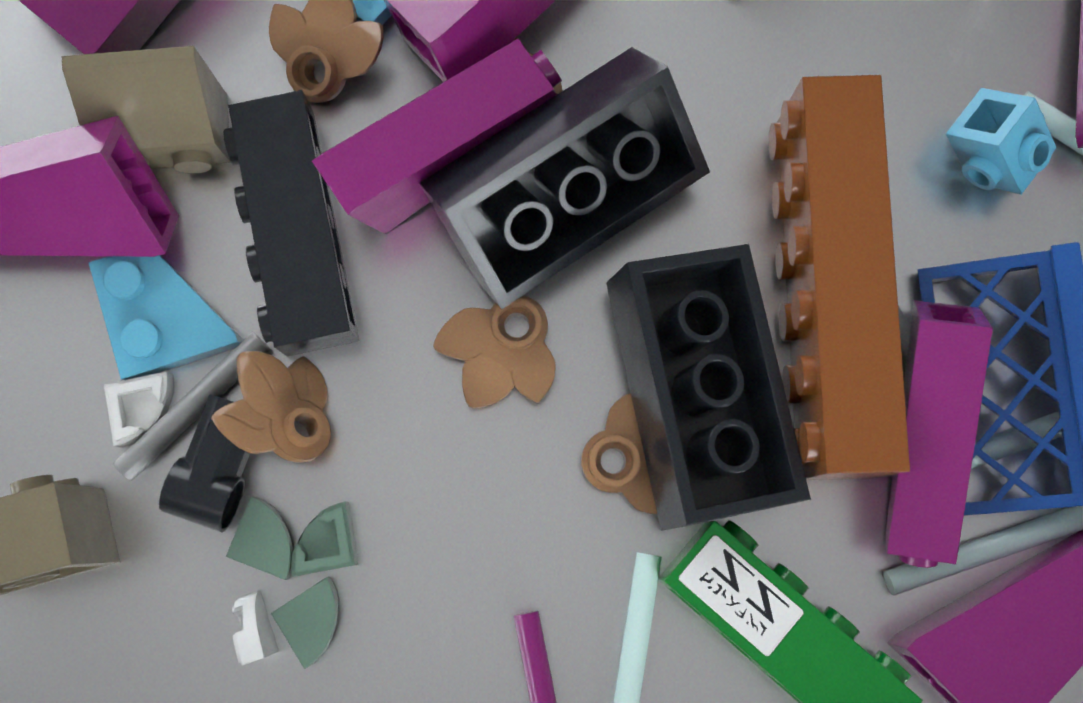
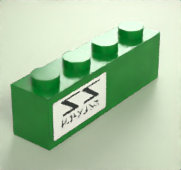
M728 520L723 527L716 521L705 522L658 579L798 703H921L923 701L905 685L911 678V675L899 663L880 650L872 657L854 641L860 631L848 619L830 606L823 613L820 612L803 597L809 587L791 570L780 563H777L773 569L768 567L753 554L759 544L745 530L731 520Z

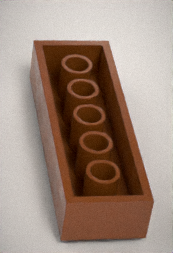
M882 76L802 77L790 100L783 101L781 116L777 123H771L769 130V154L771 160H779L780 182H775L773 185L772 210L775 219L783 220L784 242L777 243L775 266L778 279H786L787 303H781L779 332L782 341L790 342L791 365H785L783 368L782 382L787 402L793 403L794 431L806 480L874 479L910 472Z

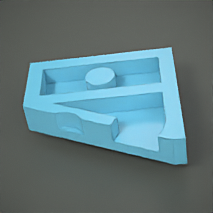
M162 255L155 257L107 256L88 262L121 380L161 373L232 350L242 342V338L238 333L228 326L208 305L205 299L176 272Z

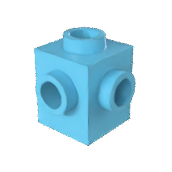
M981 88L946 133L962 166V173L969 182L984 190L997 188L1022 195L1038 172L1048 165L1053 152L1057 148L1035 97Z

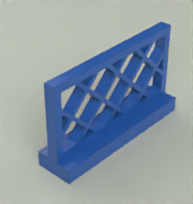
M1080 243L1052 245L1048 251L917 269L923 302L935 303L933 282L960 279L980 293L969 307L979 308L988 298L1018 319L996 347L990 344L987 369L996 359L1026 380L1027 383L1005 410L982 395L981 404L999 417L974 446L973 458L977 455L1008 480L992 500L966 502L964 516L1083 506V262ZM1037 268L1040 294L1025 312L993 291L1008 272ZM995 274L987 285L974 278L976 276ZM1041 304L1045 326L1031 317ZM1024 324L1048 340L1050 356L1034 375L1002 353ZM1050 366H1052L1055 390L1040 380ZM1033 387H1036L1057 402L1059 420L1043 438L1010 415ZM1004 421L1037 444L1014 473L981 450ZM1060 429L1065 454L1049 443ZM1045 450L1067 466L1071 494L1042 496L1022 481L1020 477L1039 454ZM1014 484L1031 496L1002 499Z

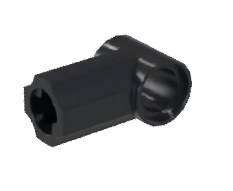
M210 394L186 456L179 458L174 463L164 481L159 498V509L162 512L222 533L230 526L240 506L245 488V480L241 476L250 453L238 448L228 440L211 419L218 409L233 403V401Z

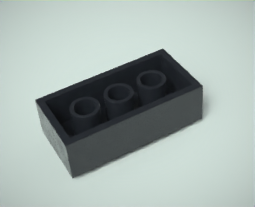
M631 47L419 184L474 278L496 304L503 309L710 173V170L668 66Z
M749 244L627 262L606 282L661 531L811 500Z

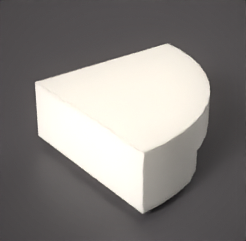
M161 372L104 384L113 446L122 448L134 444L167 413L173 395V374Z
M259 590L237 598L232 607V613L238 616L242 631L236 632L233 635L238 663H241L243 666L279 652L261 591Z

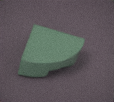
M251 496L226 557L288 580L291 577V559L294 550L288 529L275 508L264 500Z
M345 501L329 506L322 510L308 524L292 553V577L359 565L349 502Z
M330 577L324 578L271 613L304 669L311 666L324 654L336 628L339 600L334 583Z

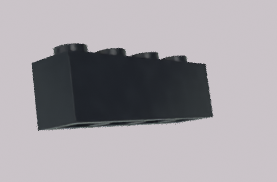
M303 90L228 105L232 127L224 129V142L232 165L239 164L243 186L235 187L234 193L242 222L244 224H251L254 245L246 246V259L253 281L255 283L262 282L266 304L257 307V317L264 341L266 343L273 342L274 348L287 357L360 341L329 186L312 162V160L322 154L314 112Z

